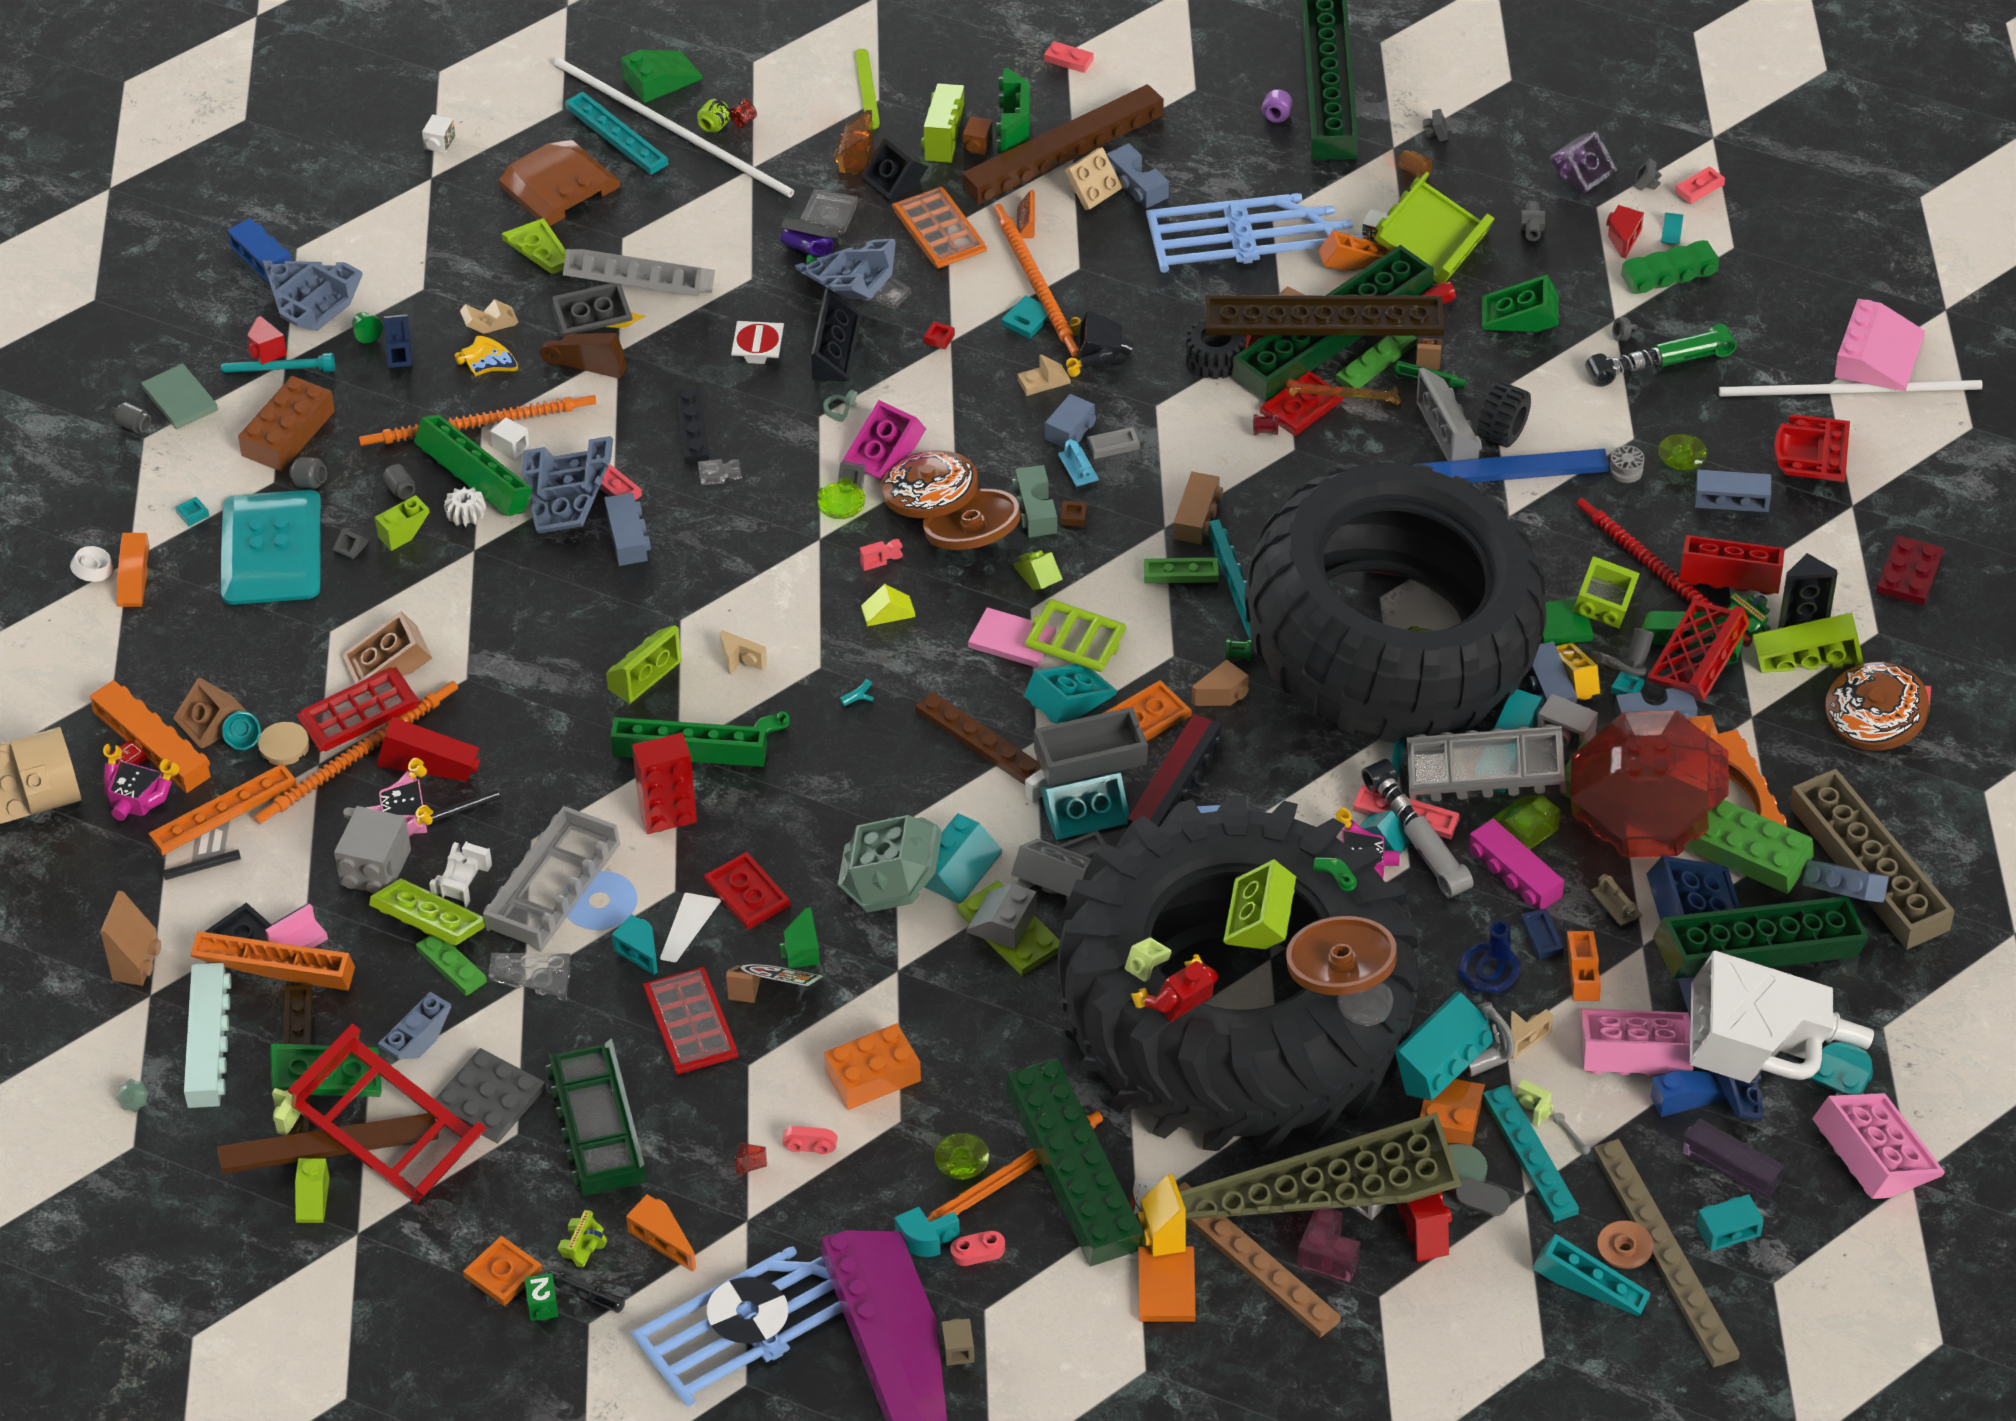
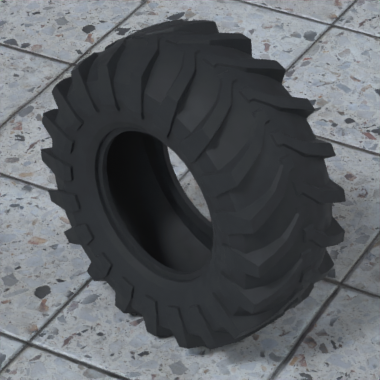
M1231 795L1217 811L1201 813L1192 799L1178 803L1159 827L1145 816H1142L1131 823L1122 835L1116 848L1104 843L1095 852L1085 870L1083 879L1076 880L1064 909L1058 952V992L1061 994L1063 1011L1066 1012V1016L1062 1018L1064 1033L1068 1039L1077 1041L1080 1049L1086 1056L1079 1065L1081 1072L1087 1080L1103 1078L1118 1093L1109 1105L1111 1108L1122 1114L1138 1107L1158 1118L1151 1134L1164 1139L1181 1127L1204 1133L1203 1150L1219 1151L1233 1137L1252 1136L1257 1152L1273 1150L1294 1128H1299L1310 1141L1323 1136L1336 1122L1342 1110L1356 1117L1375 1096L1381 1082H1389L1398 1066L1395 1050L1409 1037L1417 1003L1419 973L1417 954H1415L1414 949L1419 948L1418 930L1414 924L1406 921L1401 909L1407 900V893L1402 883L1385 882L1374 869L1383 855L1374 846L1353 850L1336 838L1345 826L1344 823L1332 818L1315 827L1294 819L1298 804L1283 801L1272 813L1247 810L1246 795ZM1315 858H1337L1342 860L1357 880L1356 888L1353 891L1345 892L1340 888L1332 875L1314 871ZM1273 859L1296 876L1287 936L1279 945L1287 948L1291 939L1307 925L1337 916H1356L1373 920L1388 929L1396 942L1397 963L1394 970L1383 982L1366 991L1350 995H1325L1304 988L1299 993L1280 1003L1256 1009H1226L1201 1003L1171 1023L1160 1011L1149 1009L1146 1006L1136 1008L1131 996L1132 993H1138L1139 989L1146 988L1148 995L1157 996L1167 980L1160 971L1167 961L1153 967L1150 979L1147 981L1141 980L1125 969L1131 946L1150 937L1172 950L1170 959L1179 951L1196 942L1225 936L1235 879Z

